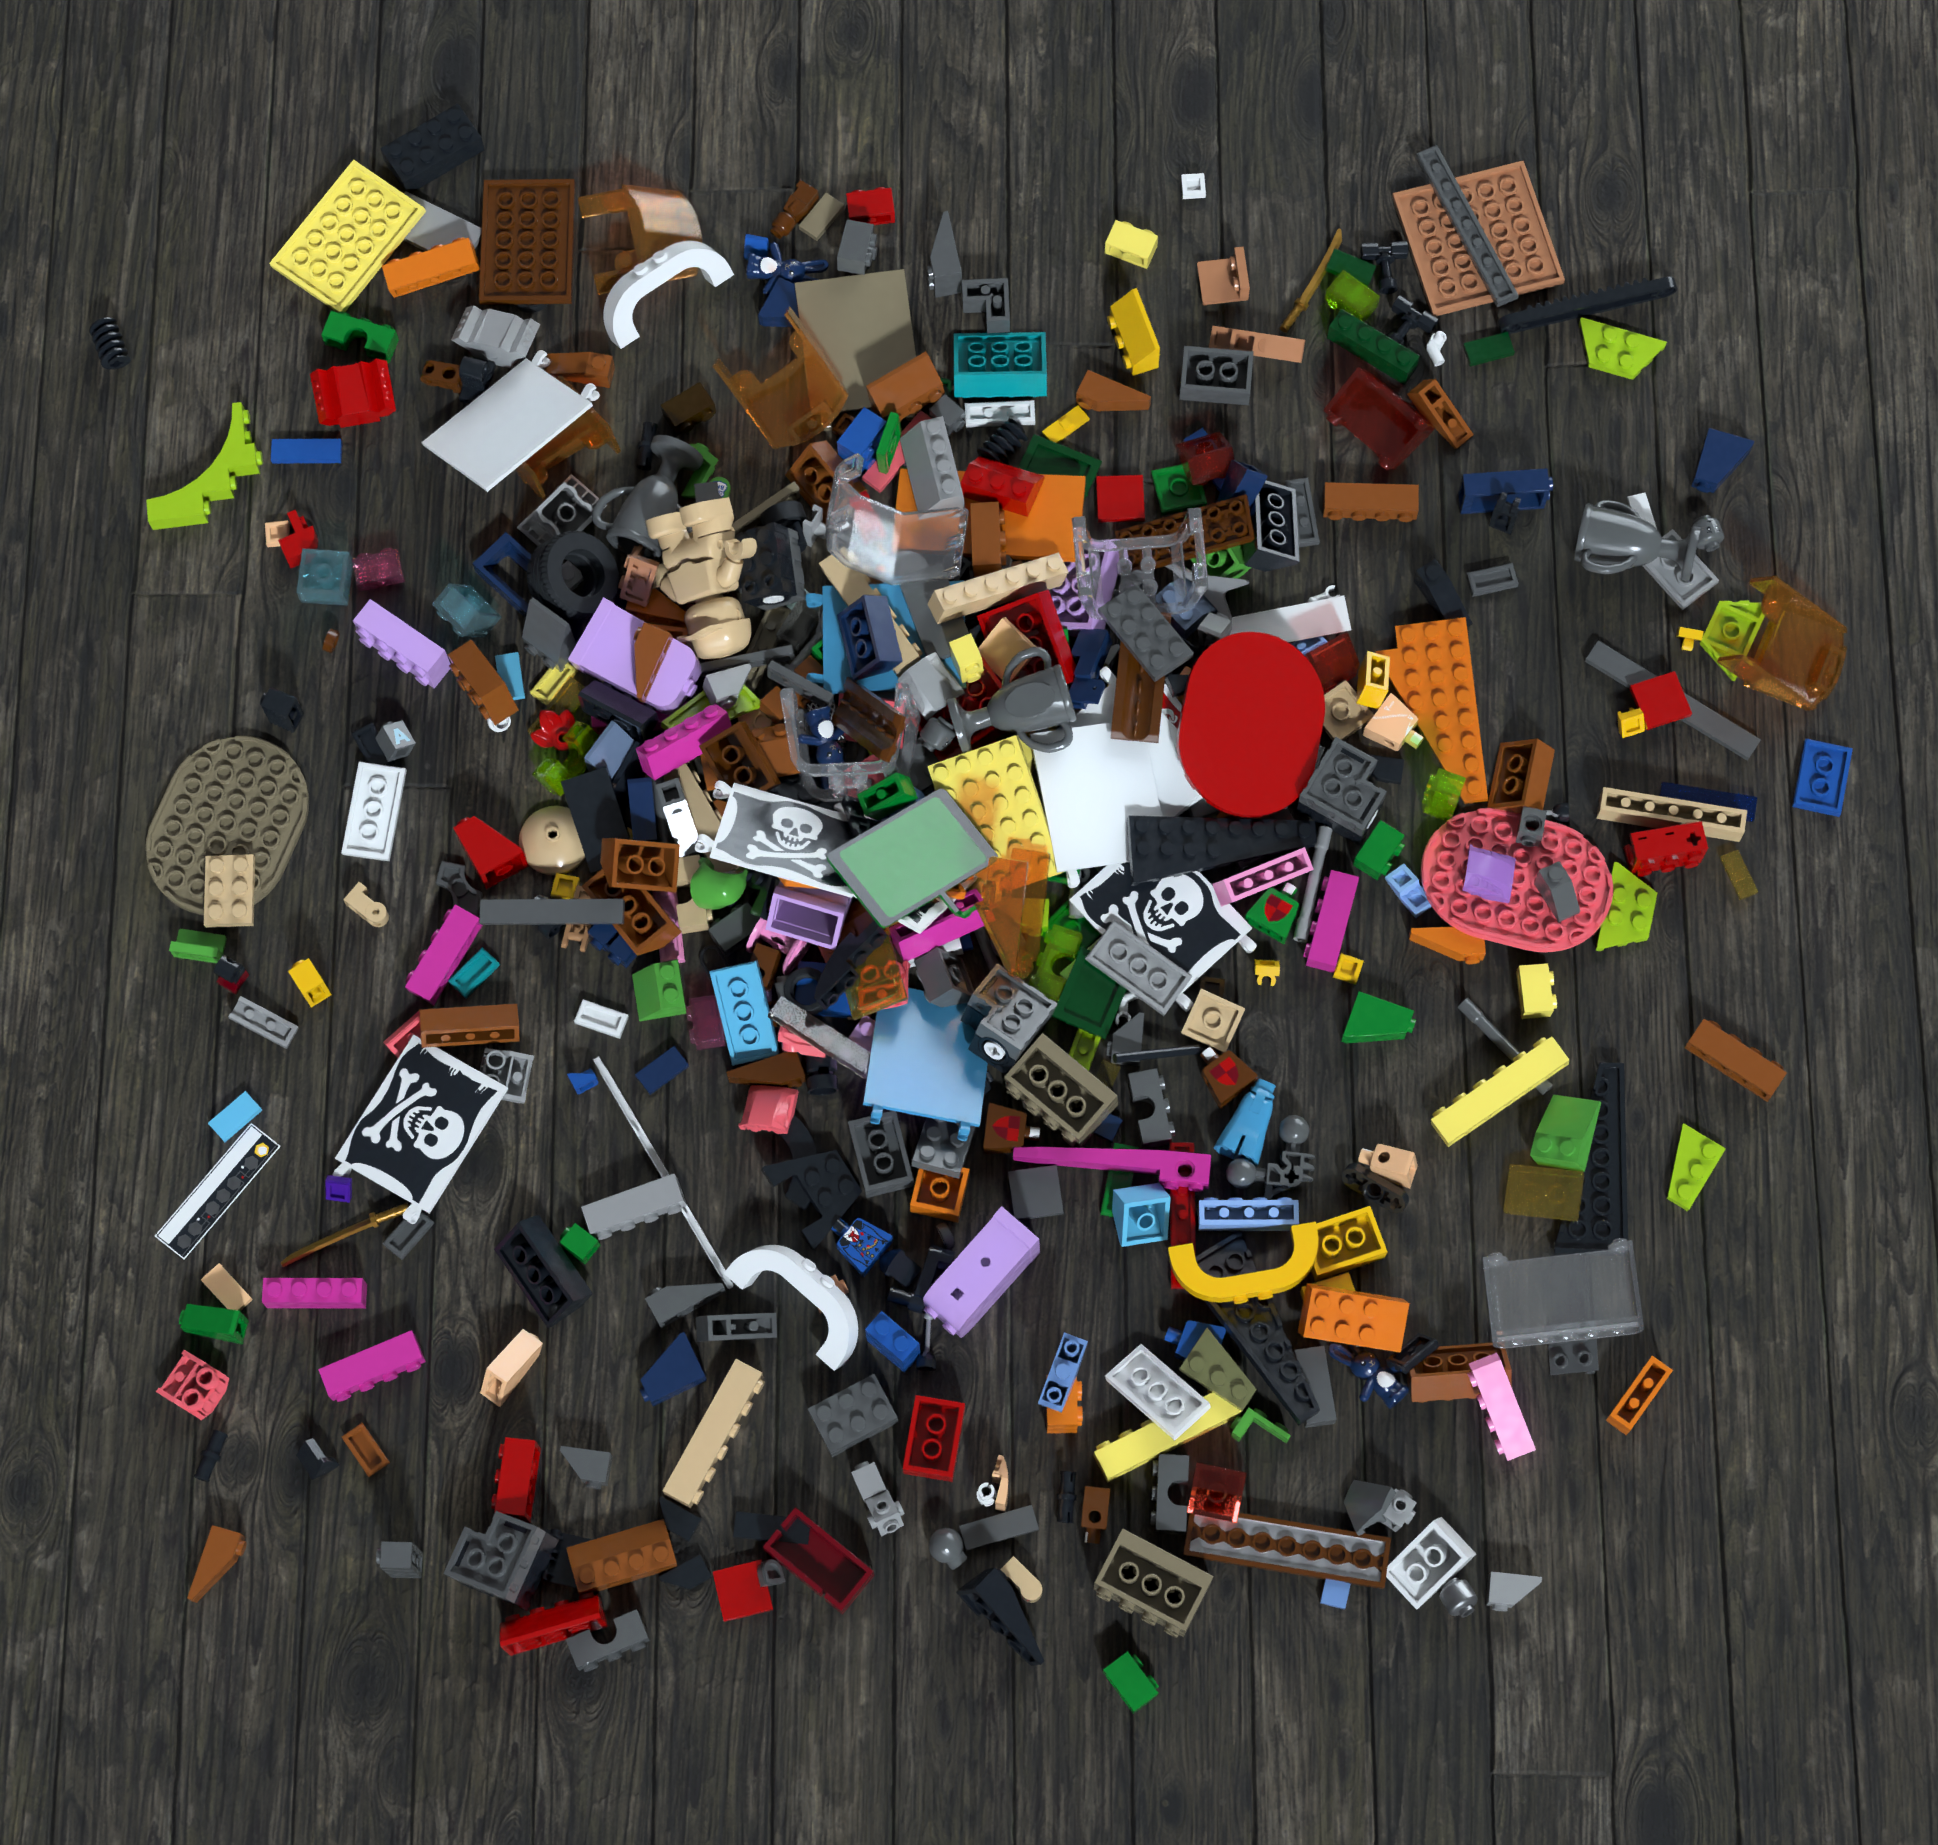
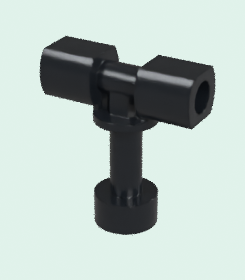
M1407 241L1391 242L1390 246L1378 247L1377 242L1361 243V260H1376V263L1381 265L1383 279L1379 281V292L1381 294L1395 293L1398 290L1397 280L1392 278L1390 264L1394 262V259H1407Z
M1399 295L1391 310L1401 316L1403 324L1396 333H1389L1388 337L1404 345L1403 338L1409 329L1419 327L1430 334L1436 327L1439 319L1426 310L1422 314L1413 308V302Z

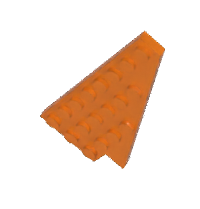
M1466 617L1395 626L1397 649L1376 651L1377 654L1390 657L1389 679L1405 706L1419 719L1417 723L1418 728L1463 803L1488 801Z

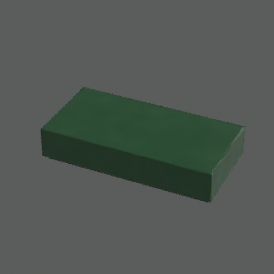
M1334 248L1325 271L1367 288L1376 265Z
M1508 332L1463 344L1470 367L1510 357L1515 353Z

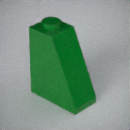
M1359 991L1341 1042L1358 1043L1405 1039L1407 1032L1412 1033L1416 1019L1412 1018L1414 1010Z
M187 1304L186 1309L181 1311L179 1317L180 1328L185 1333L242 1345L249 1320L238 1310Z

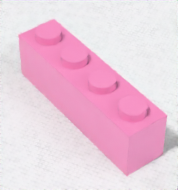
M1304 847L1212 885L1222 907L1314 869Z
M1494 1353L1469 1363L1472 1372L1467 1374L1472 1387L1477 1386L1480 1394L1476 1397L1481 1409H1487L1489 1417L1485 1418L1490 1432H1496L1498 1439L1494 1440L1499 1455L1504 1453L1507 1461L1536 1450L1498 1354Z

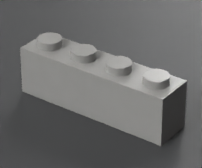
M671 1174L587 1204L581 1208L590 1234L594 1238L602 1240L611 1237L612 1232L620 1229L621 1231L631 1230L636 1227L635 1224L656 1221L659 1219V1215L668 1213V1215L676 1214L682 1211V1207L687 1206L678 1178L675 1174Z

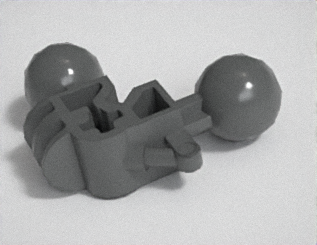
M1289 1115L1281 1121L1279 1135L1286 1143L1285 1151H1282L1280 1154L1279 1164L1281 1168L1275 1163H1268L1265 1168H1256L1250 1160L1236 1158L1227 1166L1226 1178L1228 1182L1239 1189L1248 1188L1254 1182L1264 1183L1263 1197L1270 1200L1280 1192L1295 1190L1301 1182L1314 1181L1312 1177L1308 1176V1172L1315 1169L1313 1165L1309 1164V1160L1314 1159L1315 1155L1300 1153V1144L1307 1140L1310 1133L1307 1121L1298 1115ZM1290 1170L1292 1178L1295 1179L1292 1184L1289 1183V1179L1285 1178Z

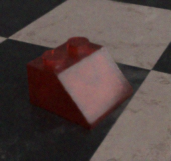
M1220 431L1176 444L1186 476L1193 485H1204L1209 480L1225 478L1231 460H1235L1232 446Z
M1347 632L1306 653L1305 656L1318 674L1325 692L1332 690L1337 685L1336 683L1341 680L1348 681L1355 677L1360 664Z
M1197 1462L1187 1513L1237 1523L1247 1472Z

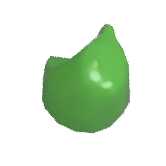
M702 857L698 861L700 866L692 876L690 893L694 903L699 908L706 910L721 909L735 903L741 897L746 888L747 868L739 866L735 870L722 873L714 870V865L708 858Z

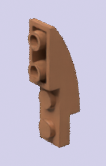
M1212 326L1209 348L1254 351L1253 356L1302 363L1305 340Z

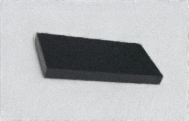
M607 767L561 781L590 873L603 869L600 863L602 838L631 840Z

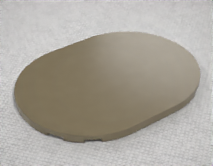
M251 736L217 739L203 745L201 749L189 755L175 771L154 815L146 838L145 848L148 869L160 891L180 908L195 914L204 915L205 856L254 854V905L266 897L281 879L308 816L309 793L305 778L298 765L279 746L267 740Z

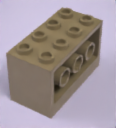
M1043 1033L1004 1076L1005 1087L1008 1089L1006 1092L1015 1100L1022 1099L1026 1104L1025 1108L1034 1116L1037 1114L1041 1115L1045 1120L1043 1123L1054 1132L1056 1129L1059 1130L1063 1135L1062 1139L1071 1147L1076 1145L1082 1148L1099 1125L1118 1106L1117 1094ZM1038 1077H1044V1080L1042 1081H1036L1035 1079ZM1062 1092V1094H1063L1062 1096H1060V1097H1055V1096H1054L1055 1093ZM1074 1107H1081L1080 1112L1074 1113L1073 1109Z
M1122 1529L1094 1582V1590L1099 1598L1110 1602L1111 1599L1118 1602L1120 1609L1130 1614L1133 1611L1141 1614L1143 1621L1153 1626L1158 1623L1165 1627L1164 1632L1177 1638L1178 1635L1184 1637L1214 1576ZM1123 1572H1132L1134 1578L1125 1579ZM1150 1583H1152L1155 1585V1589L1157 1590H1152L1150 1592L1147 1590V1587L1145 1585H1149ZM1168 1596H1177L1179 1603H1170Z

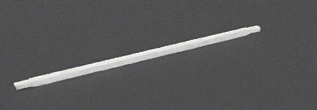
M599 1056L593 1059L662 1178L668 1176L666 1168L607 1068H605ZM682 1207L683 1215L727 1288L731 1289L734 1286L733 1283L724 1274L726 1270L689 1207Z

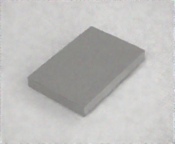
M1673 529L1662 537L1671 540H1682ZM1696 554L1689 582L1681 580L1680 565L1674 560L1657 557L1654 561L1642 565L1682 610L1719 582V579Z

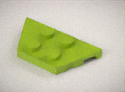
M1581 317L1579 327L1583 334L1584 349L1587 353L1588 367L1631 380L1644 367L1650 364L1660 351L1665 349L1667 343L1666 341Z
M1749 600L1739 602L1719 601L1700 642L1703 649L1734 682L1771 604L1769 600L1758 603H1750Z
M1614 862L1612 867V903L1604 922L1600 926L1596 951H1602L1613 946H1625L1631 942L1647 941L1649 938L1657 892L1618 862Z

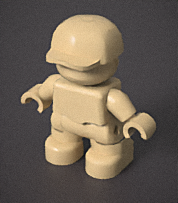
M729 497L690 504L680 508L679 512L657 516L645 521L649 537L651 539H658L659 546L662 549L663 564H659L653 589L660 588L672 601L678 604L696 603L684 615L688 635L677 636L676 638L680 642H686L696 657L701 659L729 657L743 650L749 644L751 638L750 618L745 619L740 602L730 596L723 597V594L738 588V580L743 567L742 559L751 558L757 549V543L754 538H746L741 542L734 539L735 530L732 527L734 515ZM686 527H692L693 532L688 533Z

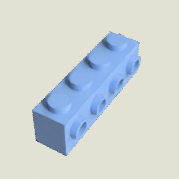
M1262 1197L1253 1198V1200H1243L1242 1198H1229L1228 1200L1204 1198L1199 1200L1198 1231H1290L1291 1226L1299 1225V1202L1288 1197L1278 1198L1277 1200H1267V1198Z

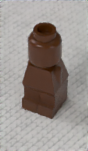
M802 180L797 183L796 191L790 195L783 208L784 212H780L772 222V229L770 231L776 238L781 239L783 236H788L796 223L803 220L819 201L818 190Z

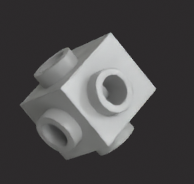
M1394 1489L1396 1494L1385 1514H1383L1386 1518V1522L1383 1524L1395 1532L1404 1523L1408 1525L1416 1513L1413 1508L1417 1502L1412 1500L1413 1497L1402 1489Z
M888 1490L865 1500L870 1514L866 1515L872 1529L877 1528L881 1536L895 1532L898 1528L904 1526L901 1519L904 1511L899 1501H893Z

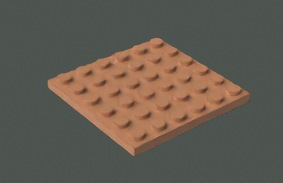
M1524 160L1455 178L1518 295L1564 284L1565 278ZM1431 184L1393 193L1392 199L1431 314L1439 316L1494 302Z

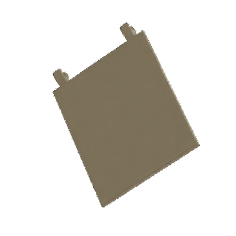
M904 269L795 283L812 416H822L824 431L832 430L831 414L862 410L863 407L872 409L866 386L916 357ZM915 414L906 416V420H913Z

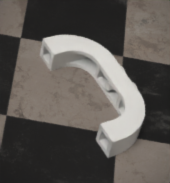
M681 241L656 252L653 257L645 262L637 264L633 270L617 281L606 299L604 325L611 341L622 349L640 337L633 324L632 314L635 305L643 296L690 267H699L705 279L716 287L734 275L727 261L704 243Z
M779 1245L757 1247L742 1254L731 1263L724 1274L739 1288L744 1289L751 1286L764 1270L774 1271L784 1277L817 1306L827 1319L829 1331L825 1343L816 1355L834 1371L844 1366L852 1355L857 1343L858 1321L850 1300L835 1285L832 1278L823 1275L817 1270L816 1265L811 1260L805 1259L790 1248Z

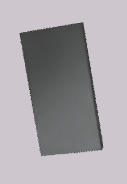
M943 564L899 578L898 584L925 655L936 652L940 660L951 657L949 642L968 635L969 632L963 617L937 624L928 606L934 590L950 586Z

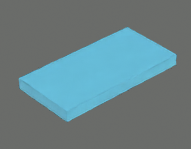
M758 960L709 971L732 1066L780 1054Z

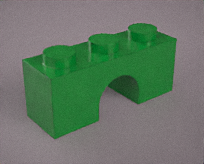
M341 311L339 313L330 312L321 334L325 345L347 351L352 340L364 338L367 340L364 348L368 358L386 360L389 364L399 341L396 330L390 325L374 324L369 319H357Z

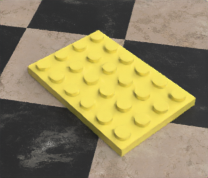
M353 160L269 264L273 269L337 313L340 311L346 312L425 214L426 210L407 195Z
M1018 735L927 766L935 791L945 789L998 855V860L994 864L975 874L977 880L968 888L969 891L976 888L982 897H993L1064 873L1056 872L1046 816Z

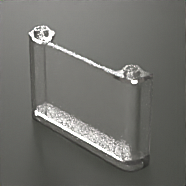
M1615 1239L1612 1241V1244L1608 1245V1250L1515 1261H1508V1258L1503 1256L1502 1253H1491L1488 1257H1483L1492 1342L1495 1348L1505 1349L1631 1335L1644 1330L1632 1240Z

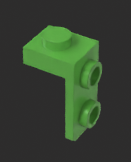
M701 443L689 444L703 456L704 461L700 469L694 471L681 495L685 499H696L694 484L706 483L713 474L715 465L718 462V459L708 452V447Z
M1248 1408L1243 1417L1238 1415L1230 1426L1233 1429L1231 1437L1240 1442L1252 1422L1285 1443L1288 1442L1291 1435L1287 1433L1289 1430L1278 1422L1273 1424L1266 1419L1267 1415L1257 1408L1254 1410Z

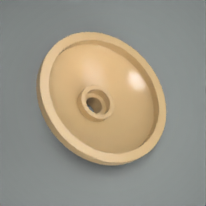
M563 806L542 808L529 816L523 824L519 835V847L522 849L528 865L534 870L546 875L565 874L576 869L585 860L586 857L569 808ZM555 832L557 833V836L555 838H550L549 834Z

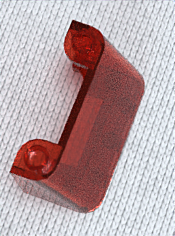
M1361 367L1355 370L1323 410L1328 414L1326 419L1336 427L1338 424L1346 427L1373 450L1380 458L1378 463L1388 471L1390 468L1395 470L1435 429V426L1381 380Z

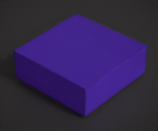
M327 1175L325 1180L326 1200L350 1203L352 1199V1178Z

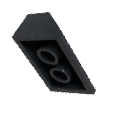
M594 680L578 694L584 713L607 725L614 721L630 737L642 743L648 739L659 721L657 712H655L656 709L647 703L642 705L636 702L632 695L626 692L621 694L615 691V688L607 682L603 681L600 683Z

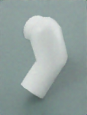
M1442 331L1432 334L1426 346L1434 366H1439L1445 362L1440 350L1447 337Z

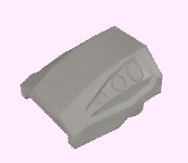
M936 652L925 656L915 663L897 680L898 684L927 722L935 713L948 705L947 699L962 697L965 694L960 684L948 671Z
M485 1048L480 1072L508 1087L501 1100L524 1104L534 1056L514 1051Z

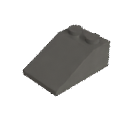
M948 211L943 212L930 255V266H927L929 290H934L935 298L962 293V271Z
M532 597L529 601L522 634L525 644L524 648L532 656L537 654L543 659L542 662L548 668L553 670L556 667L557 670L562 672L565 665L570 663L568 658L576 646L571 628L566 621Z

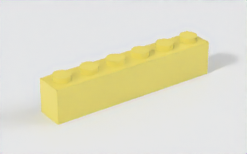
M1552 1036L1547 1040L1545 1037L1541 1038L1533 1045V1050L1527 1054L1525 1051L1519 1053L1513 1058L1514 1063L1508 1067L1502 1065L1493 1072L1494 1076L1488 1081L1485 1079L1480 1080L1473 1086L1474 1090L1467 1095L1465 1093L1458 1095L1453 1099V1105L1447 1109L1443 1106L1432 1114L1434 1118L1431 1119V1124L1447 1147H1450L1569 1065V1058Z
M1208 1390V1395L1203 1398L1210 1403L1211 1408L1175 1441L1149 1419L1141 1424L1142 1428L1134 1432L1132 1429H1129L1118 1435V1440L1112 1443L1108 1440L1096 1446L1097 1451L1094 1452V1458L1108 1483L1157 1458L1159 1454H1165L1235 1419L1238 1415L1241 1416L1242 1411Z

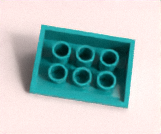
M1045 332L954 333V397L1013 398L1021 396H1047Z

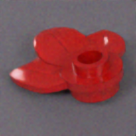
M567 709L560 715L550 710H541L539 715L541 729L530 734L532 740L542 748L555 747L560 751H567L572 748L575 742V735L573 733L575 718L572 713ZM566 735L568 740L561 742L559 736Z

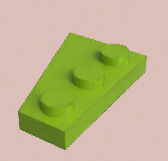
M1683 1123L1666 1199L1689 1211L1726 1148Z

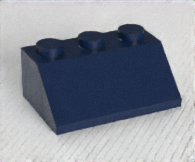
M863 595L837 615L853 680L857 681L889 672L903 662L887 596Z

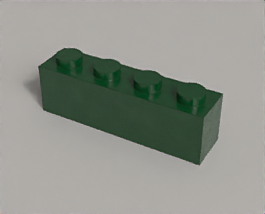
M1343 309L1340 310L1329 326L1327 339L1403 385L1407 383L1417 369L1420 357L1418 354Z

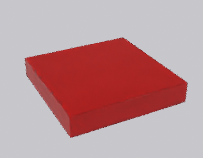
M1143 475L1096 476L1098 522L1145 521Z
M1675 671L1630 685L1629 689L1636 706L1644 713V726L1646 730L1692 715Z
M762 1559L713 1571L724 1622L773 1610L768 1586L760 1587L757 1569Z

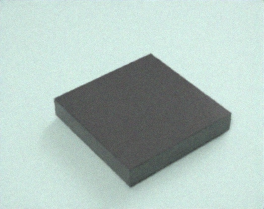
M1057 1165L1008 1171L1013 1212L1017 1220L1064 1214Z

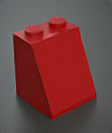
M477 817L463 818L457 823V826L453 827L462 848L486 889L528 867L524 853L518 845Z

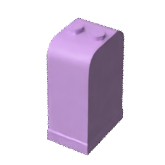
M603 597L568 660L580 672L589 674L602 682H607L615 689L626 692L639 701L636 691L635 641L633 638L637 628H642L644 621ZM674 638L645 701V703L653 706L660 713L673 714L683 706L687 697L691 698L697 689L695 684L701 674V664L690 647Z
M780 881L773 893L765 930L836 950L854 896L851 898L823 889L784 886Z
M1001 1206L993 1215V1218L923 1297L924 1311L933 1319L939 1318L944 1323L942 1325L944 1329L951 1335L956 1333L960 1338L964 1337L1025 1268L1040 1254L1039 1238Z

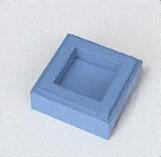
M1325 1579L1320 1604L1345 1610L1351 1584Z

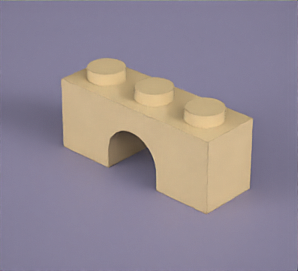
M700 855L679 858L677 888H690L692 876L700 866L698 863L701 859ZM693 899L687 903L676 905L679 929L682 931V934L706 931L711 928L710 922H714L713 910L699 908Z

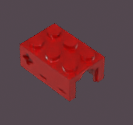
M1702 821L1631 833L1630 840L1632 846L1628 844L1624 847L1628 869L1639 877L1647 876L1652 871L1657 870L1670 872L1675 870V867H1696L1701 863L1708 850Z

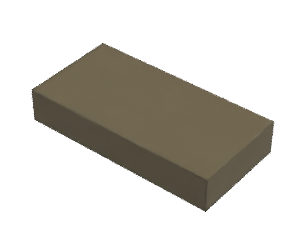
M825 193L799 224V230L818 241L843 211L844 204L828 193Z

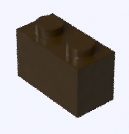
M701 382L661 404L662 414L677 436L691 431L701 421L706 422L710 420L716 413L715 403Z

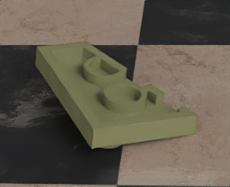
M1208 1328L1205 1329L1179 1369L1242 1412L1257 1390Z

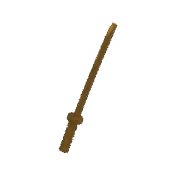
M1337 229L1313 278L1301 297L1295 300L1294 309L1291 310V313L1279 327L1282 332L1287 333L1293 322L1300 315V312L1307 310L1309 300L1327 272L1325 269L1334 248L1339 249L1342 242L1341 229Z
M404 1203L378 1214H375V1212L370 1213L368 1219L290 1254L281 1262V1265L285 1267L319 1249L369 1227L377 1228L380 1226L379 1223L402 1215L409 1207V1204Z

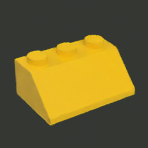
M1135 288L1111 305L1110 315L1107 316L1110 329H1114L1116 332V345L1118 349L1122 348L1124 356H1122L1124 366L1126 369H1130L1132 376L1158 368L1160 346L1139 292Z

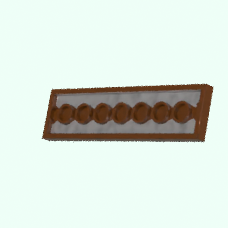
M1191 1505L1183 1556L1384 1589L1391 1538L1366 1533L1358 1536L1354 1531Z

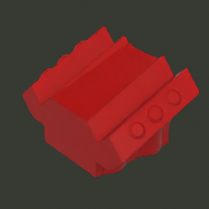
M376 358L370 363L360 361L352 365L332 366L328 370L316 369L310 374L319 424L328 426L339 424L340 428L379 422L381 421L380 417L389 416L396 411L386 360Z

